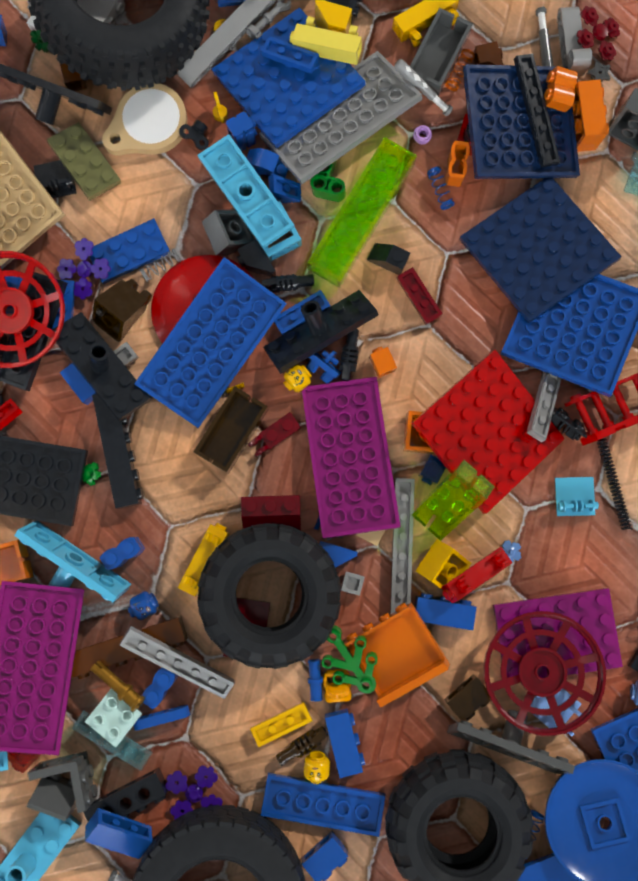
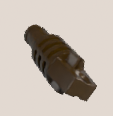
M321 726L316 730L310 729L290 743L291 746L276 755L280 765L283 766L295 757L301 758L309 751L321 745L320 741L328 736L327 731Z

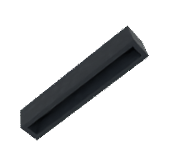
M97 394L92 395L115 508L121 509L142 504L141 499H144V495L137 481L140 480L138 469L134 467L136 456L130 448L132 437L126 429L128 418L126 417L119 422Z

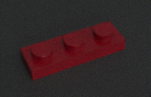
M413 267L397 276V281L425 325L443 315Z

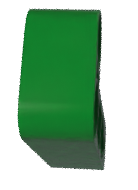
M337 160L327 166L328 169L326 171H320L311 178V190L315 197L334 202H340L345 198L344 182L339 178L332 177ZM318 184L323 185L321 188H316L315 186ZM336 188L341 189L340 192H334L333 190Z

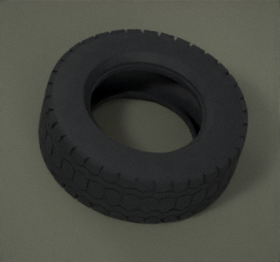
M234 805L208 806V808L202 807L193 810V812L190 811L168 824L153 839V842L145 851L132 880L178 881L192 867L212 860H226L239 864L250 871L258 881H305V877L293 845L273 822L255 811H249L247 808L235 807Z

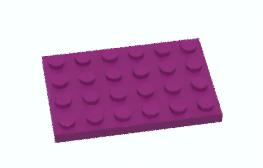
M609 588L493 604L497 631L505 623L524 613L534 611L559 613L573 619L592 635L601 650L606 669L623 667ZM547 617L530 618L533 630L546 629L558 632L563 624L559 620ZM520 621L508 628L498 639L499 643L508 647L517 636L525 633L523 622ZM570 627L565 637L574 644L580 655L593 653L584 637L574 628ZM545 635L535 636L538 647L549 648L554 639ZM527 638L518 643L512 651L521 656L529 651L530 647ZM561 642L557 653L564 661L574 658L571 651ZM508 658L507 678L518 675L519 663ZM596 661L584 664L585 672L597 671ZM541 666L538 668L537 673L539 677L544 678L548 671L545 666ZM577 666L568 668V675L578 674Z

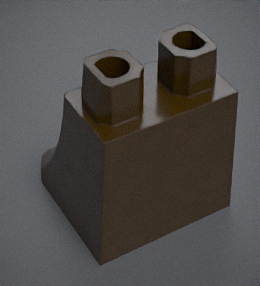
M123 279L94 299L93 322L118 342L125 337L133 324L146 311L147 304L151 301L152 294L147 290L141 293L136 291L138 284L133 279L126 282Z

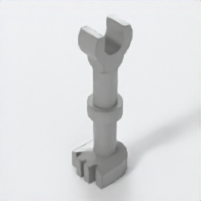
M278 0L276 6L269 13L266 12L255 26L250 24L246 28L247 35L252 40L260 38L262 36L261 30L267 24L270 25L273 22V18L280 12L288 11L291 8L290 0L287 3H283L285 0Z

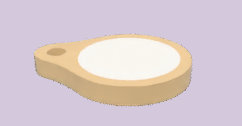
M154 83V87L151 88L146 85L145 88L140 86V90H135V87L129 90L120 100L114 118L102 136V142L106 150L112 155L120 156L133 153L155 155L173 149L182 140L179 134L180 127L188 124L187 112L181 97L173 89L163 84ZM116 137L121 138L119 143H112Z

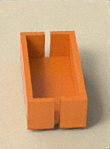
M20 540L0 544V586L2 581L18 582L34 577L31 562L25 558L29 557L27 546L22 544Z

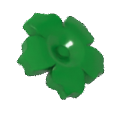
M93 462L85 466L83 481L90 486L95 485V480L101 477V472L97 471L99 469L98 463Z

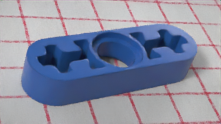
M181 705L140 716L133 725L134 730H142L190 716L188 705Z

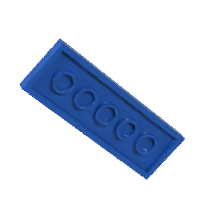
M268 773L261 816L379 837L386 795L385 793L323 782L313 784L307 779Z

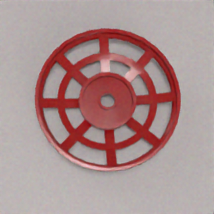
M0 251V259L15 258L29 262L25 273L15 270L2 271L0 267V340L4 333L14 334L16 345L0 344V350L18 351L19 362H0V368L23 367L43 357L59 338L65 318V303L59 283L45 265L23 253ZM36 267L49 277L56 292L46 295L42 286L32 278ZM14 276L22 278L19 288L8 287L5 277ZM30 283L38 290L41 298L31 300L26 294ZM59 299L60 318L55 332L47 327L50 317L49 303ZM44 305V317L41 324L33 319L34 308ZM8 306H13L14 313L11 316L6 314ZM29 326L38 330L31 339L24 342L22 335L24 330ZM43 334L52 339L41 352L27 359L25 348L36 343Z

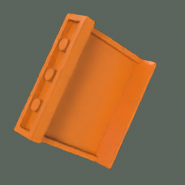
M412 602L407 605L405 603L400 604L395 608V612L390 615L388 612L383 614L375 624H372V622L362 627L363 631L360 633H351L346 637L344 643L354 656L356 637L364 636L367 639L360 662V667L364 673L367 666L365 661L367 653L375 652L377 654L378 660L376 665H374L372 676L376 680L375 692L378 695L376 701L380 708L442 674L450 666L449 661ZM362 640L357 641L359 645L364 644ZM369 657V658H368L370 661H374V660H375L374 657Z

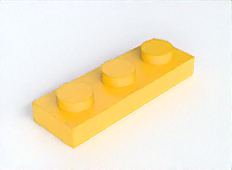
M302 702L252 726L250 730L259 748L312 722V717L305 702Z

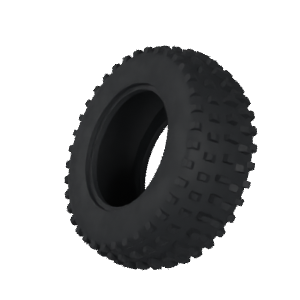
M28 0L31 4L29 6L30 15L36 17L33 20L36 30H41L40 37L44 43L48 42L47 48L53 55L57 54L58 62L68 65L70 72L74 73L76 71L79 73L81 79L86 81L88 79L92 80L96 86L104 84L107 85V89L111 90L121 87L122 91H126V88L132 89V87H135V90H140V86L145 88L146 85L149 88L154 87V83L166 82V77L169 79L177 74V69L181 71L184 68L185 61L188 58L191 59L194 55V50L200 47L204 33L207 31L206 21L209 19L210 13L209 10H206V7L210 5V0H163L164 3L160 9L150 18L132 25H113L99 21L87 14L77 4V0Z

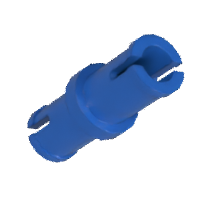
M320 659L308 660L310 701L318 702L323 700L321 686L323 677H321Z

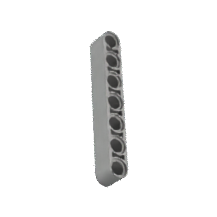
M245 0L194 52L192 58H188L184 63V68L181 71L178 70L177 75L190 88L194 87L246 34V28L250 24L254 25L272 7L276 0Z

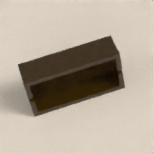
M234 386L194 450V453L208 462H212L213 465L229 474L268 412V406L254 397L251 399L249 394Z

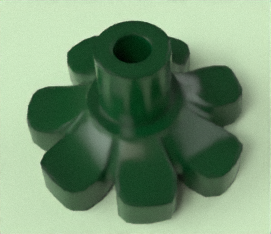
M32 30L30 35L32 36V43L36 44L35 48L38 51L49 52L47 48L48 42L44 43L40 37L41 30Z

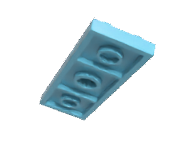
M229 134L197 155L263 249L295 228L291 219Z
M38 520L18 529L14 535L22 544L30 546L36 550L37 554L48 558L59 566L49 586L70 588L76 577L87 588L95 590L105 600L112 603L128 591L131 586L130 582L112 570H106L105 566Z
M40 812L1 863L0 881H39L82 823L72 815L66 821H62Z

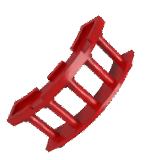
M638 373L617 381L613 391L623 414V421L614 424L613 421H610L599 393L595 391L583 396L581 393L570 397L571 401L564 404L565 407L573 404L577 407L587 430V437L580 439L583 446L638 423V415L634 416L633 413H630L619 388V385L632 380L638 392ZM592 398L603 423L602 430L598 431L597 428H594L582 400Z

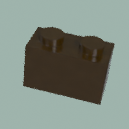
M472 674L444 700L460 720L464 721L466 719L468 721L475 715V711L480 706L482 708L490 702V697L486 687Z

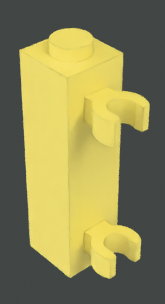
M308 16L305 25L297 23L295 30L291 31L290 43L295 46L318 53L321 58L354 65L358 63L362 51V37L358 36V26L351 25L349 33L346 34L317 28L316 24H314L315 17Z

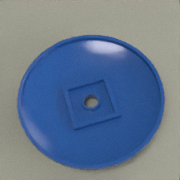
M607 759L581 762L575 765L573 774H562L550 791L545 808L547 839L558 862L576 880L638 881V771L629 765ZM603 817H607L610 821V825L606 829H602L600 826V819Z

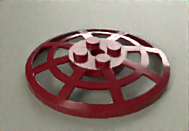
M534 611L514 617L495 633L485 654L484 681L492 703L507 721L528 733L540 736H556L579 728L595 713L605 692L606 667L598 644L582 625L559 613ZM547 617L559 620L563 624L558 632L546 629L533 630L530 618ZM520 621L523 622L525 633L517 636L508 647L497 642L508 628ZM570 627L574 628L584 637L593 653L580 655L574 644L565 637ZM545 635L554 639L549 648L538 647L535 636ZM527 638L530 647L529 651L523 656L512 651L518 643ZM561 642L571 651L574 658L564 661L557 653ZM494 649L503 654L500 666L502 680L491 683L489 664ZM508 658L519 663L518 675L507 678ZM596 661L598 680L595 694L592 695L583 690L585 680L584 664ZM541 666H545L548 671L544 678L539 677L537 673L538 668ZM575 666L578 668L576 686L567 681V669ZM521 683L527 690L523 702L514 694L510 687L511 685ZM504 688L510 699L520 707L516 719L509 715L501 706L494 691ZM562 688L571 692L572 695L558 706L554 695L560 692ZM535 695L546 697L550 708L538 709L531 707ZM578 697L590 702L588 708L578 718L565 725L560 712L572 706ZM528 712L536 715H553L557 727H532L524 724V720Z

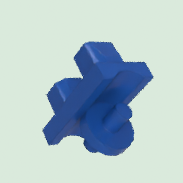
M324 350L321 354L322 356L315 353L308 357L310 360L306 368L312 373H315L319 367L323 368L325 372L320 379L326 384L339 377L342 373L335 367L339 361L334 358L337 354L334 350L330 354Z

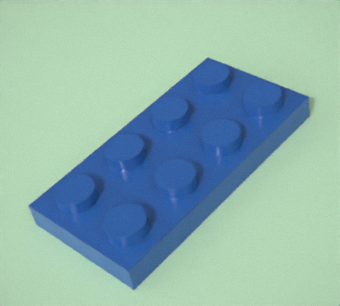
M153 218L95 245L92 249L93 255L89 257L93 264L96 259L101 260L105 258L108 260V266L111 267V271L108 272L107 279L100 278L101 282L106 284L161 258V256L168 255L170 250Z

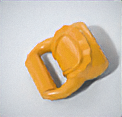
M345 669L327 670L323 676L326 702H349L352 697L351 684L343 682V684L337 685L333 682L329 683L327 678H333L336 671H342L345 675H350L349 672Z

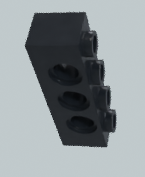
M158 767L96 799L83 812L87 821L91 819L98 808L105 810V807H110L114 814L128 818L130 813L134 811L139 813L148 807L147 804L153 801L156 804L164 800L168 790L165 787L166 781L160 768ZM142 788L148 789L149 792H150V795H148V796L143 795L142 792H141V789H142ZM123 798H129L132 804H125Z

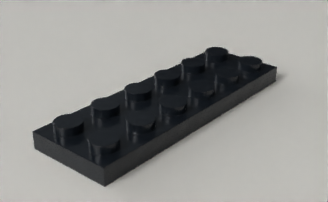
M34 272L32 278L42 286L46 295L56 292L48 276ZM56 279L64 296L68 283ZM30 283L26 294L31 300L41 298L38 290ZM59 299L49 303L50 317L47 327L50 329L53 327L60 307ZM44 305L34 308L33 317L34 320L42 324ZM31 326L22 332L24 342L31 339L38 330ZM10 334L7 345H16L14 334ZM43 334L36 343L25 348L27 359L34 357L46 347L48 336ZM4 351L1 362H19L18 351ZM41 358L23 367L0 368V381L30 391Z

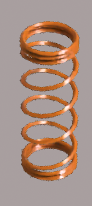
M463 49L461 51V57L471 60V62L466 61L467 63H472V60L475 58L474 52L470 49ZM463 52H468V53H470L473 57H472V58L467 57L466 55H464ZM459 57V58L457 59V63H458V64H455V65H454V71H452V72L450 73V77H451V74H452L453 72H455V73H456L458 76H460V77H464V76H461V75H459V74L457 73V72H460V73L463 74V72L458 71V70H455V66H456V65H459L462 69H463V67H462L461 65H464V66H465V64H462V63H459V62H458V60H459L461 57ZM451 77L447 79L445 86L450 91H458V84H461V81ZM448 83L455 85L457 88L449 86Z

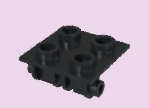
M60 160L33 166L35 176L53 199L77 193L74 179Z
M554 407L551 422L558 430L564 424H567L563 428L562 433H565L572 440L578 441L581 436L587 437L586 429L581 421L576 418L572 420L568 416L569 413L563 408L559 407L557 409Z

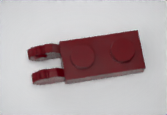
M289 412L259 433V436L251 440L248 446L253 447L262 439L264 440L266 445L254 453L258 457L294 434L301 426L291 412Z

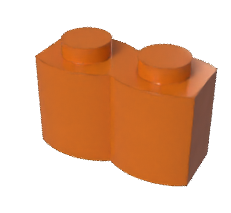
M556 66L552 71H549L546 78L548 88L544 93L546 107L566 113L573 106L578 77L576 71Z
M454 141L448 156V169L445 175V182L448 186L460 187L467 172L466 161L470 153L468 142Z

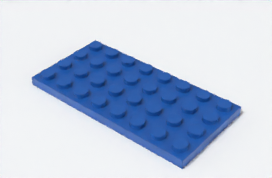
M224 257L134 384L199 428L287 303Z

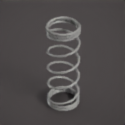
M174 248L172 249V252H173V253H171L170 251H168V255H169V258H170V260H171V263H170L165 257L161 256V260H162V263H163V265H164V268H163L157 261L154 260V265H155V268H156V270H157V273H156L149 265H146L150 278L148 277V275L146 274V272L143 270V268L140 269L141 274L143 275V277L145 278V280H146L147 282H148L149 280H152V277H151V274H150V272H149L148 267H149L156 275L159 276V272H158V269H157V267H156L155 262H156L164 271H166V267H165V264H164V262H163L162 257H163L172 267H173V262H172V259H171V257H170V253L175 257V259H176L179 263L182 261V259L180 258L179 254L177 253V251H176Z

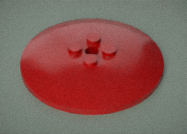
M216 255L194 256L176 264L162 277L155 289L151 305L153 326L162 343L224 257ZM228 259L230 262H232L234 265L239 267L241 270H243L245 273H247L249 276L253 278V276L244 267H241V265L237 262Z

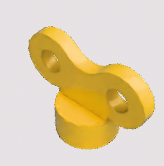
M216 91L213 92L216 106L213 108V116L216 121L222 124L225 123L228 112L227 108L220 104Z

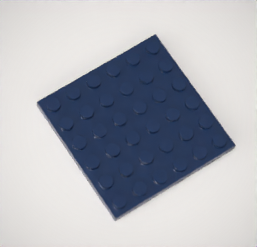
M466 64L463 67L475 179L577 178L580 176L573 107L566 113L547 107L560 163L555 166L541 168L515 65ZM536 66L543 95L548 88V82H546L547 75L556 66Z
M544 178L460 236V241L528 323L611 267L622 257L553 178Z

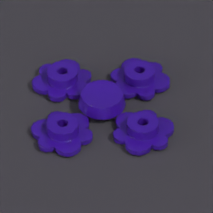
M82 238L81 241L75 243V255L84 261H81L76 267L73 264V260L63 258L57 267L61 279H71L76 271L82 277L79 279V282L74 284V295L82 300L90 297L93 293L91 289L92 283L88 282L85 277H89L94 273L96 279L101 278L105 280L108 277V272L111 271V267L108 266L109 262L105 258L101 260L96 259L93 265L85 261L88 259V256L93 255L92 249L94 247L93 242L88 241L86 238Z
M200 766L198 773L195 774V779L198 780L197 784H191L189 787L186 783L188 778L185 775L182 776L181 771L176 770L173 772V775L169 774L167 776L166 789L173 791L174 794L186 791L185 796L188 799L183 802L178 800L171 807L170 813L174 816V819L190 811L193 812L191 802L201 800V808H208V806H212L210 804L222 806V799L214 794H210L209 797H203L202 788L205 786L211 788L213 783L218 780V775L214 772L213 767Z

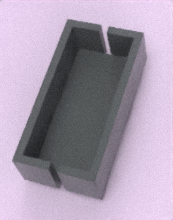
M439 8L410 65L437 93L438 97L470 35L473 23L457 17L454 30H452L454 14Z

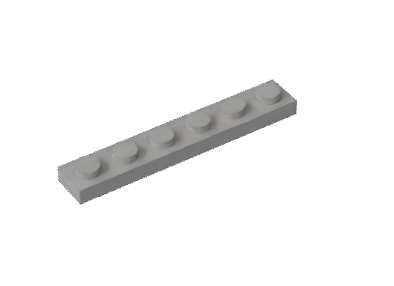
M130 626L120 642L121 647L223 699L226 698L235 684V679Z

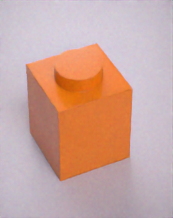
M381 346L372 350L369 359L378 378L396 371L397 366L388 347L383 349Z

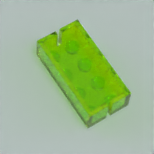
M463 460L420 502L412 516L425 527L432 516L436 515L428 530L441 541L488 498L495 486L484 476H477L478 471Z

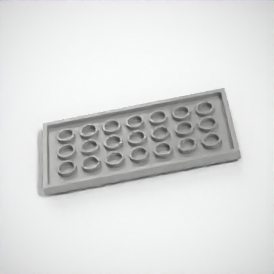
M378 51L353 67L365 80L363 88L280 147L275 148L262 132L259 133L260 138L274 153L279 155L281 162L301 184L423 100L422 94Z

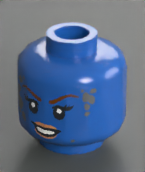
M143 591L130 599L128 611L132 618L136 617L142 621L156 614L159 604L153 593Z

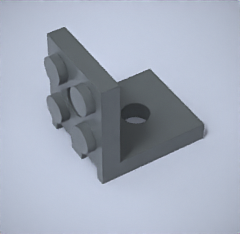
M87 751L41 761L28 772L29 781L70 771L78 813L85 812L98 795L97 786L93 784L94 770L92 764H89Z

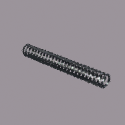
M606 438L597 440L599 441L597 445H600L598 448H602L599 452H603L600 454L603 456L601 459H606L602 461V463H606L603 465L606 467L604 470H609L605 474H610L606 476L610 478L607 480L610 482L608 485H613L610 487V489H614L610 491L614 493L611 496H617L613 498V500H617L614 504H618L615 507H621L616 509V511H621L617 515H622L618 518H625L619 520V522H625L620 524V526H626L621 529L633 530L632 524H629L631 520H628L630 517L627 516L629 513L626 512L628 509H624L626 505H623L625 504L622 497L623 494H619L622 490H619L621 489L618 486L620 483H616L619 481V479H615L618 477L615 475L617 472H612L616 468H612L615 466L611 464L614 462L611 460L613 457H608L611 455V453H608L611 451L608 449L610 446H605L608 444V442H604L607 441Z

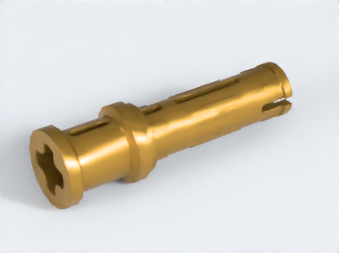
M98 660L96 662L97 665L94 664L90 671L95 673L118 694V699L120 701L123 700L129 705L132 712L136 711L146 697L140 696L132 689L133 686L131 684L126 685Z

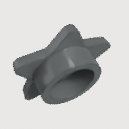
M596 61L594 68L589 70L587 74L591 75L592 80L610 81L608 74L610 65H602Z

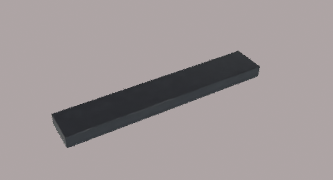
M534 55L516 56L514 63L540 167L558 165L560 159Z

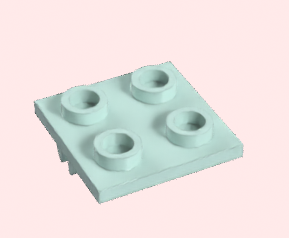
M110 689L86 719L85 723L114 747H117L143 713L138 709L132 712L131 707L123 700L120 701L117 697L118 694Z

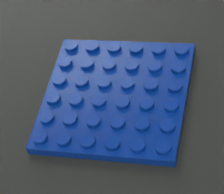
M300 7L263 32L260 38L257 40L253 39L212 68L216 78L247 115L253 117L256 126L275 148L280 147L365 86V80L349 63L319 57L317 65L312 74L261 55V49L268 36L290 43L291 31L295 30L296 24H306L308 16Z
M599 274L530 323L518 312L501 355L611 397L638 331V288Z

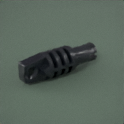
M294 274L273 276L270 279L262 280V285L273 293L296 291L301 287L314 286L313 274L296 276Z
M358 329L347 334L346 344L342 347L339 370L342 371V381H349L351 373L356 372L359 353L357 346Z

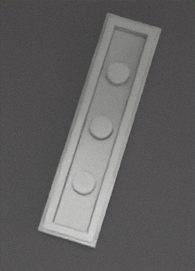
M544 371L526 432L540 442L546 441L562 379Z

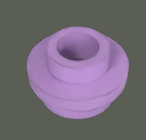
M425 125L418 126L413 133V138L418 144H426L432 137L431 130ZM420 134H424L425 137L422 138V137H420L419 135H420Z

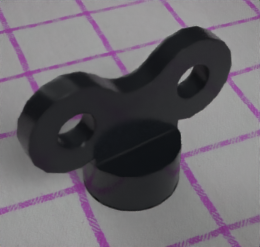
M195 120L192 126L184 124L180 127V136L183 139L193 140L197 149L205 150L209 145L208 139L204 137L208 127L203 122ZM184 129L188 130V134L184 133ZM199 141H203L204 145H200Z

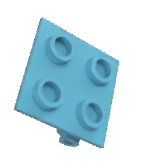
M593 477L555 478L557 516L595 515V509L599 508V504L595 502Z

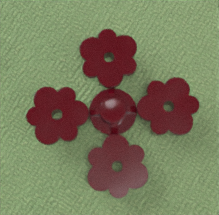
M585 6L580 15L584 19L585 24H590L593 27V34L587 29L579 30L577 32V42L583 48H590L594 46L593 40L595 37L601 41L598 48L601 58L612 61L617 52L612 43H607L604 39L607 35L610 38L618 37L620 35L619 24L611 17L605 20L603 24H597L599 16L596 9Z

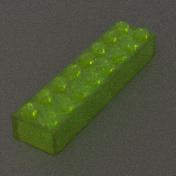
M384 137L307 262L309 271L333 285L341 287L414 167L417 158L416 154Z

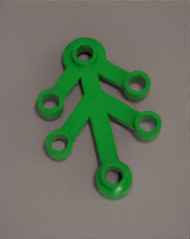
M334 625L331 634H335L336 638L329 636L327 641L335 644L345 660L325 655L321 662L322 666L326 669H330L333 666L353 671L356 675L355 677L345 675L342 671H336L333 675V682L335 684L341 685L344 682L356 685L362 693L373 692L376 688V680L372 674L374 665H376L378 660L377 654L375 652L367 653L365 659L367 666L364 673L360 667V662L367 639L364 636L356 637L354 642L356 648L353 657L341 640L342 630ZM362 640L364 644L359 645L357 641ZM369 657H374L375 660H374V661H370L368 658H369ZM328 659L331 663L327 664L324 660ZM336 676H341L342 679L338 680ZM367 682L369 686H364L363 683Z

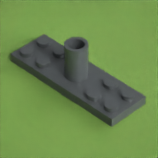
M508 710V713L516 719L518 711ZM526 715V718H525V720H524V724L527 723V718H528L527 715ZM463 720L448 727V734L557 775L573 774L575 765L569 764V760L559 756L553 758L549 756L547 751L541 749L535 751L521 746L524 730L517 728L507 720L502 738L492 735V731L480 727L479 730L473 728L472 723Z

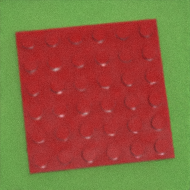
M496 350L491 351L411 423L483 514H487L565 439L552 422H550L546 441L540 442L526 433L535 400Z

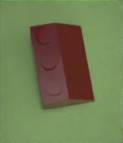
M300 495L241 497L243 529L252 525L267 523L283 524L301 531Z

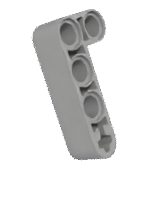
M579 6L559 8L557 24L562 66L576 71L578 76H584L592 62L591 48H583L577 42V32L582 30Z

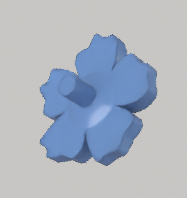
M510 540L504 541L502 547L512 562L514 560L519 561L521 559V552L518 551L521 549L520 544L515 542L511 544Z

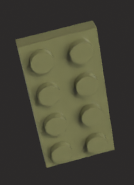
M79 122L47 139L51 149L89 201L121 184V179Z

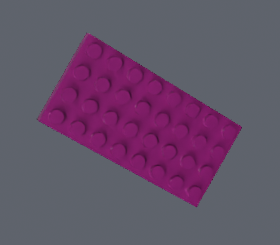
M377 377L305 387L302 390L322 539L400 528Z
M10 581L1 582L0 751L59 755L85 589Z

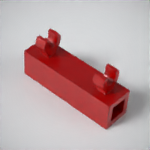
M499 547L441 586L442 593L453 604L512 564V561L503 548Z

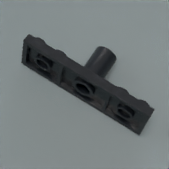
M0 64V77L34 91L36 88L43 90L35 116L37 120L54 125L61 97L68 99L69 103L85 110L88 109L95 114L101 116L104 113L111 114L112 108L97 99Z
M360 290L322 311L317 301H308L301 307V312L306 322L265 345L263 348L281 374L377 317L379 314Z
M82 312L63 323V328L56 344L119 422L151 401L148 393L134 384L136 382L135 377Z

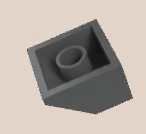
M214 210L202 221L216 256L233 254L238 251L237 249L254 240L251 231L236 210Z
M62 774L41 778L27 807L66 821L77 808L71 778L62 777Z

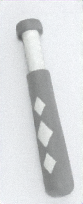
M399 59L395 63L394 68L424 96L440 107L445 116L452 112L453 107L447 105L438 97L437 93L403 59Z

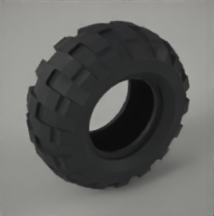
M264 523L252 525L238 530L227 537L209 556L201 572L198 584V610L204 629L211 641L232 660L235 659L246 666L258 669L284 668L311 656L330 636L341 607V585L334 562L328 552L310 535L283 524ZM264 561L280 562L289 567L299 579L302 590L301 603L295 615L286 623L276 627H262L247 620L241 613L236 599V589L241 576L253 565Z
M450 749L449 752L441 754L437 752L425 756L424 760L416 766L411 765L402 774L399 784L392 790L388 811L385 814V830L389 851L395 866L401 876L408 881H518L525 870V858L531 855L534 840L531 835V828H533L534 824L531 809L526 802L525 795L514 778L503 767L487 756L480 753H469L461 749ZM458 797L471 798L480 802L487 808L489 824L484 839L476 848L463 854H448L438 850L427 839L428 822L439 805L447 800Z

